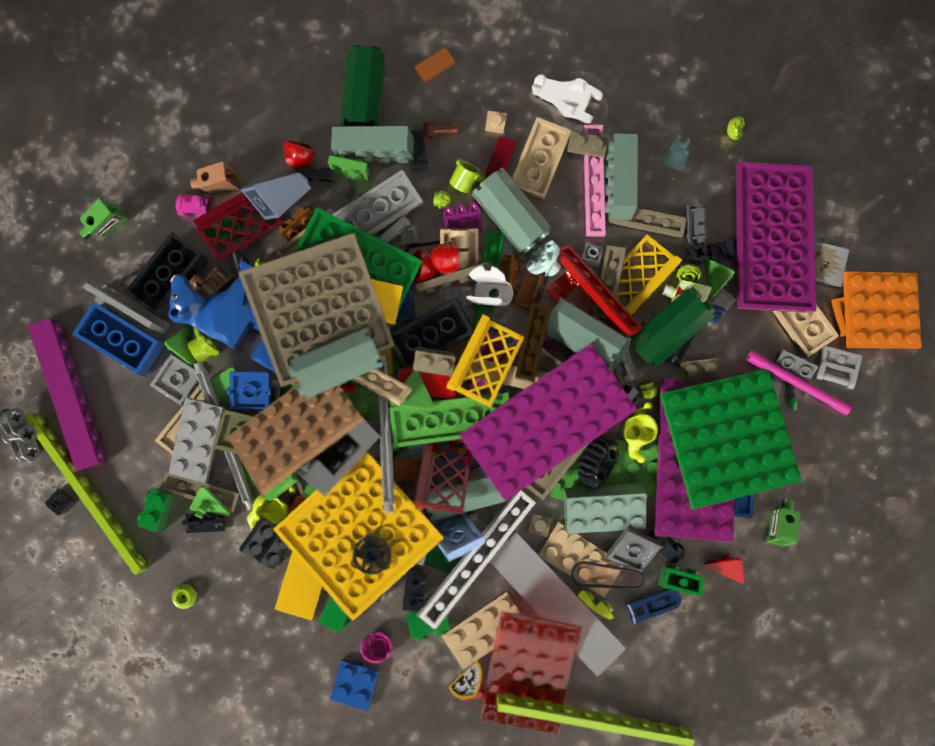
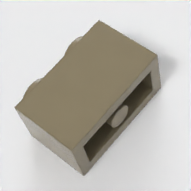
M417 347L413 370L452 376L456 353Z

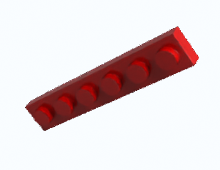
M570 245L561 247L557 257L560 263L567 268L583 289L594 299L595 303L607 314L608 318L615 323L626 337L639 333L642 326Z

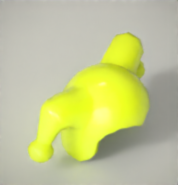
M646 402L643 407L634 411L632 417L628 418L622 427V435L628 443L629 456L636 459L639 463L645 461V456L640 455L641 447L653 442L658 434L655 420L645 414L647 410L652 409L653 405L651 402Z
M292 485L287 490L289 493H295L297 488ZM260 494L255 499L253 509L247 516L251 530L261 516L279 524L288 514L289 507L281 498V494L272 501L265 500L264 495Z

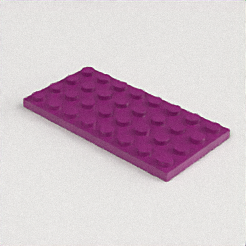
M738 162L736 164L737 309L814 313L816 311L812 166Z
M589 344L459 436L504 501H507L636 411L637 408L593 345Z
M662 379L660 394L704 383ZM660 398L655 536L734 542L735 499L691 509Z

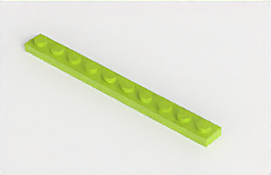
M26 414L25 417L28 425L33 426L37 431V439L134 575L142 573L147 569L145 559L133 549L135 547L133 542L128 538L126 539L123 535L122 527L111 518L112 513L108 508L103 507L100 502V496L91 490L87 478L81 476L79 471H75L72 460L67 456V450L56 441L55 433L46 427L45 419L40 414Z
M498 693L496 699L497 710L500 712L683 746H694L695 743L691 730L685 726L677 727L665 722L656 723L650 722L647 719H634L627 715L618 716L606 711L597 712L589 708L572 707L568 704L559 705L547 700L538 701L530 697H517L510 693Z

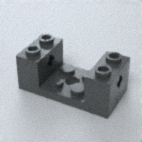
M365 420L344 435L345 437L336 443L335 448L323 457L321 463L312 458L295 472L323 496H326L380 437Z

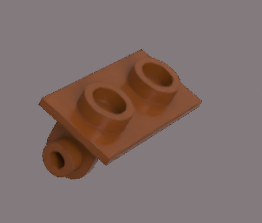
M307 206L300 207L292 215L295 220L292 222L288 219L279 226L280 229L277 231L289 242L306 229L313 215L312 211Z
M511 253V256L504 255L501 259V271L507 273L505 279L511 284L513 294L516 295V289L519 288L518 271L521 268V262L519 257Z

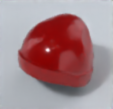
M284 141V158L288 166L301 168L302 166L309 165L314 160L316 151L312 146L296 141Z
M455 241L439 244L431 252L432 264L440 273L450 275L459 268L460 256Z
M419 249L414 253L413 256L422 260V263L413 281L425 282L435 278L439 271L432 264L431 252L426 249Z

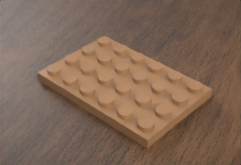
M339 385L310 398H306L305 395L301 397L297 386H295L231 433L228 438L258 490L264 495L364 419Z

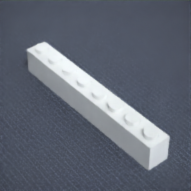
M522 491L512 496L481 534L485 543L468 551L417 615L433 629H436L534 506L535 502Z

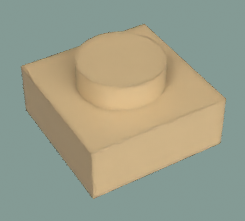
M488 111L485 131L504 134L507 113Z

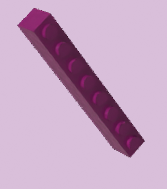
M48 318L27 326L75 471H86L104 464L105 453L99 446V435L93 428V417L86 407L87 399L81 393L79 387L81 382L79 377L75 375L73 369L75 364L72 358L69 357V346L66 340L63 339L61 324L56 320Z

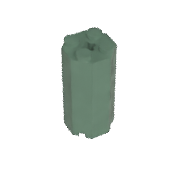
M503 168L485 179L480 184L482 188L479 191L477 189L473 191V197L519 253H528L536 245L535 241L538 240L540 243L551 233L549 230L551 226Z
M560 297L555 308L551 309L546 331L547 335L576 353L592 344L609 370L612 372L623 358L621 357L623 352L626 353L631 338L626 337L618 330L563 297Z
M367 328L290 360L291 365L288 368L292 377H297L299 381L296 386L301 397L305 395L306 398H310L383 366L381 361H376L380 357L371 337L364 334L368 332Z
M482 467L469 470L464 512L506 502ZM455 474L448 475V476H445V477H446L447 479H449V478H451L452 476H454ZM440 477L432 479V482L437 487L444 480ZM459 477L451 482L456 490L463 486V482ZM448 485L439 490L444 497L453 492ZM435 492L429 496L428 502L437 503L442 499ZM456 495L448 500L453 506H460L461 504ZM427 508L428 514H433V516L429 517L430 521L460 514Z

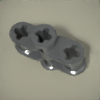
M16 407L0 411V424L3 429L2 439L5 443L10 444L15 458L19 461L36 460L40 455V448L35 440L37 431L33 426L28 425L24 412Z

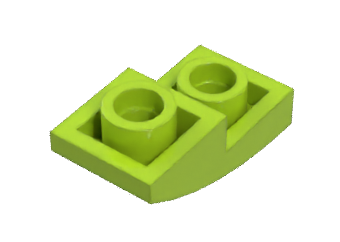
M582 588L575 592L593 611L605 618H614L611 614L613 609L607 601L603 603L598 599L593 603L592 601L595 598L589 590L584 591Z

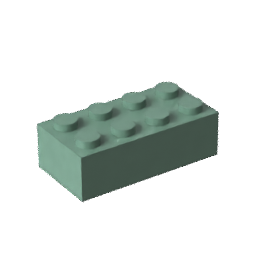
M408 126L332 127L331 150L335 155H343L349 160L361 159L367 164L371 163V161H378L379 163H389V161L408 163L409 160H413L414 138Z
M615 133L613 139L609 140V146L606 149V160H609L605 172V177L608 178V184L605 187V195H608L605 213H608V220L620 219L631 221L637 208L638 134Z
M642 483L601 485L595 488L589 486L564 488V523L567 534L625 530L627 526L634 530L646 529V492Z

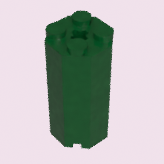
M352 45L351 49L347 51L341 127L380 126L386 57L378 46L368 48Z
M687 286L645 323L639 333L630 337L632 339L631 344L633 342L636 344L635 350L648 364L652 363L654 369L715 317L713 314L716 312L707 301L703 303L700 300L702 296L694 287L689 288Z

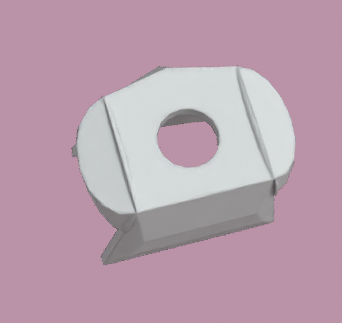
M481 265L469 273L471 278L477 281L474 297L466 296V299L478 305L508 306L513 298V288L506 281L505 274L494 266H491V270H486ZM492 289L499 291L497 298L489 297V292Z

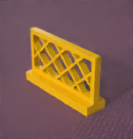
M646 235L624 259L622 270H628V279H620V283H629V292H618L617 299L619 300V296L630 295V302L625 308L635 317L681 267L682 259L677 255H672L649 235ZM649 242L653 246L654 252H643L642 246ZM656 255H665L669 260L665 264H657ZM643 256H654V264L643 265ZM632 257H640L641 265L630 266V259ZM655 268V275L653 277L644 278V269ZM641 269L642 278L631 279L630 270ZM631 282H642L643 288L640 291L632 292Z
M482 315L447 388L452 391L456 390L491 407L524 337ZM490 326L498 330L500 337L490 340L488 335ZM513 337L519 341L516 346L508 348L505 338ZM502 340L505 350L495 353L492 343ZM489 344L492 354L482 357L479 351L480 346ZM506 353L509 359L508 363L499 365L496 356ZM493 357L497 367L486 370L483 360ZM480 361L483 371L473 374L470 367L471 364ZM498 370L500 375L499 381L491 383L488 373ZM485 374L488 384L478 387L474 377ZM472 379L474 389L466 390L461 388L464 380ZM489 387L492 393L490 400L482 398L479 390Z

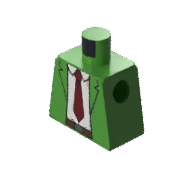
M99 198L80 217L84 227L79 231V234L86 240L92 235L105 237L127 221L128 218L117 204Z
M782 499L781 508L772 511L766 542L784 547L798 543L801 514L800 512L793 511L794 501Z

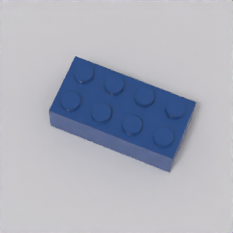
M96 302L91 304L72 334L137 375L144 377L165 346L163 342Z

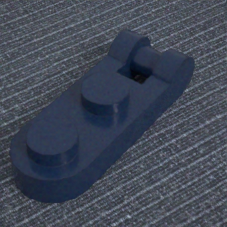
M666 589L628 602L625 606L631 614V623L634 624L678 608L681 604V596L675 590ZM642 606L644 612L638 614L637 608Z

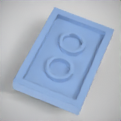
M465 513L430 521L444 537L438 543V546L449 561L463 556L468 551L485 543L483 536Z

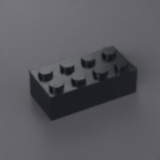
M172 231L126 289L125 293L154 315L163 318L170 309L171 278L181 274L189 282L208 258Z
M456 296L390 331L394 343V349L404 367H410L414 365L417 347L442 350L473 334L475 329Z

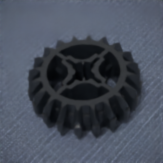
M600 435L590 442L579 461V480L589 487L595 488L603 485L605 480H608L609 475L612 474L619 456L618 443L604 435Z

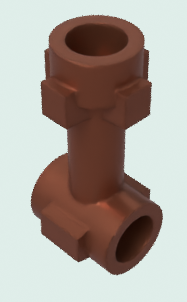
M424 122L422 127L424 139H435V134H449V137H454V135H457V123L448 122V126H434V122Z

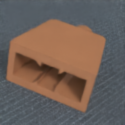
M224 162L198 169L197 178L190 180L193 190L201 189L208 194L240 190L237 171Z

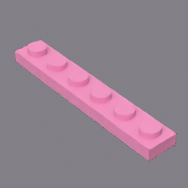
M584 125L583 133L603 137V125ZM584 155L586 237H604V158Z

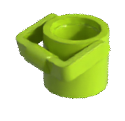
M458 159L456 162L457 167L449 183L461 192L471 193L476 181L482 183L487 177L475 165Z
M194 328L196 338L189 341L187 345L198 363H203L221 353L215 339Z

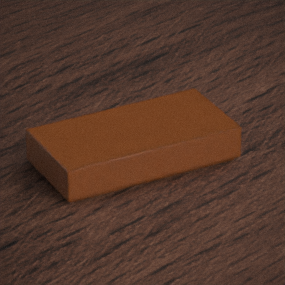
M446 47L416 65L415 70L426 84L454 66L455 60Z
M527 269L513 304L530 311L544 275L532 274Z

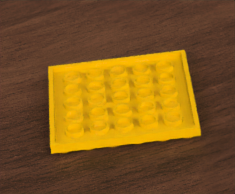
M368 451L363 454L326 496H323L316 490L273 529L352 621L444 538L420 510H415V504L395 482L394 513H385L382 467ZM367 536L381 537L388 543L391 549L389 565L385 570L374 575L361 572L353 561L355 545ZM369 539V547H372L373 544ZM374 539L376 547L378 545L383 544L382 542ZM366 541L362 542V543L360 544V546L358 547V549H361V548L366 549V547H365V542H366ZM386 547L379 548L380 553L383 552L386 549ZM357 552V554L363 556L364 552ZM387 552L384 555L380 556L384 558L385 562L387 561L388 557ZM357 557V561L359 565L362 567L363 561L365 559H360ZM381 560L377 561L378 564L384 566ZM366 562L365 570L370 566V563ZM373 563V567L369 571H376L380 568L376 567Z

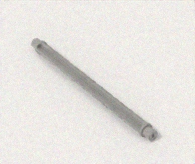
M379 355L380 359L378 361H381L383 366L378 367L377 370L388 375L386 356ZM378 394L383 505L385 513H394L390 401Z
M202 362L194 364L195 374L203 391L205 401L219 405L207 369L204 368ZM224 451L243 504L246 505L247 511L253 509V500L255 499L246 480L238 454Z

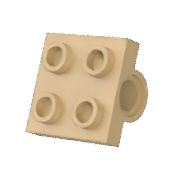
M478 228L440 229V244L447 241H455L457 243L460 256L458 269L479 265Z

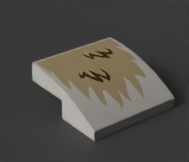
M814 242L815 281L822 282L824 285L842 287L843 273L846 269L849 250Z

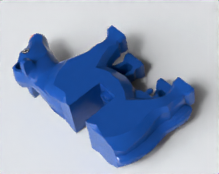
M242 260L239 264L240 271L253 268ZM177 274L171 278L172 291L169 317L172 322L192 325L210 338L222 342L236 351L252 327L261 334L240 276L228 290L207 297H202L189 284L185 276ZM262 338L250 358L276 374Z

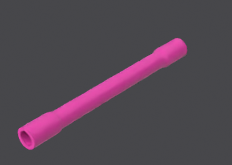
M753 350L748 354L746 360L759 368L769 370L770 373L827 403L830 407L844 415L851 411L852 405L828 394L772 363Z

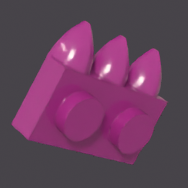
M474 201L469 206V212L461 203L456 209V215L451 207L446 206L444 209L445 229L478 228V231L484 230L480 208Z

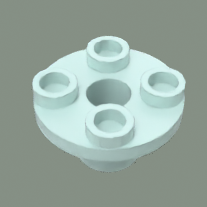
M553 240L541 246H535L525 267L532 274L545 272V276H554L561 269V263L557 258L560 252L559 246Z

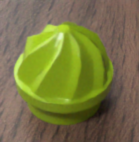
M440 190V192L435 191L433 206L438 207V209L446 208L451 203L450 195L443 190Z
M647 380L639 384V392L644 398L652 399L657 395L658 385L655 384L654 380Z

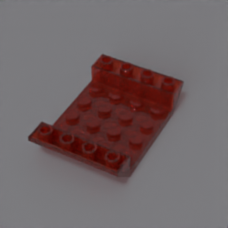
M502 611L498 621L487 674L480 721L559 736L560 722L500 712L497 710L496 699L498 693H510L517 697H530L538 701L547 700L554 704L563 705L576 646L579 647L583 626Z

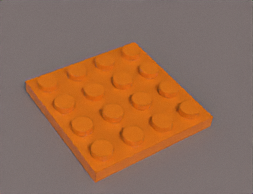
M853 271L843 273L847 348H921L917 273Z

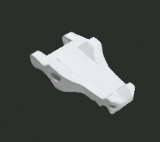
M540 74L535 78L532 85L533 95H538L541 99L553 103L564 117L575 118L588 124L593 120L592 115L585 113L591 97L601 100L603 96L601 91L580 78L568 82H559L547 79Z

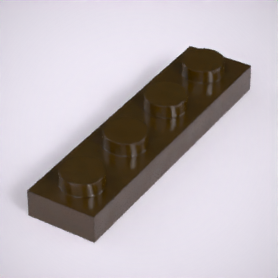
M532 302L515 379L535 383L552 309L549 305Z

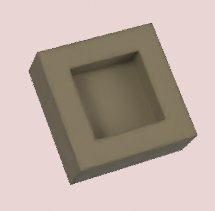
M533 513L528 533L547 538L552 518Z

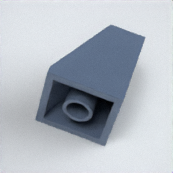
M295 173L246 186L241 191L266 220L279 218L311 187L304 175Z

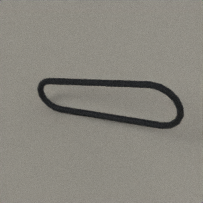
M587 561L576 563L571 571L573 582L581 587L638 590L645 582L644 576L640 571ZM587 564L637 573L641 576L642 582L637 587L581 584L576 581L574 571L577 566Z

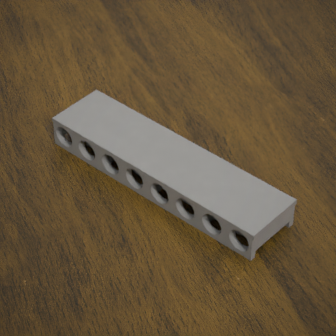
M517 532L513 533L489 561L597 677L626 649Z

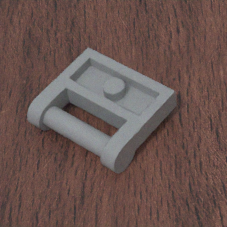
M824 346L822 347L818 363L819 367L815 372L814 379L820 381L823 379L845 385L849 389H854L862 356ZM826 367L850 373L849 378L826 373Z

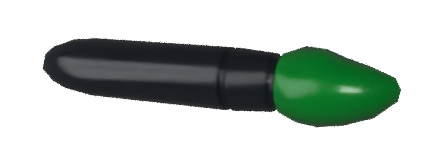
M784 380L789 398V406L792 410L796 411L798 401L795 397L794 385Z

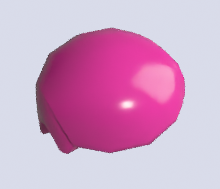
M383 632L370 633L361 642V653L364 659L371 663L383 662L392 653L393 643L390 637Z

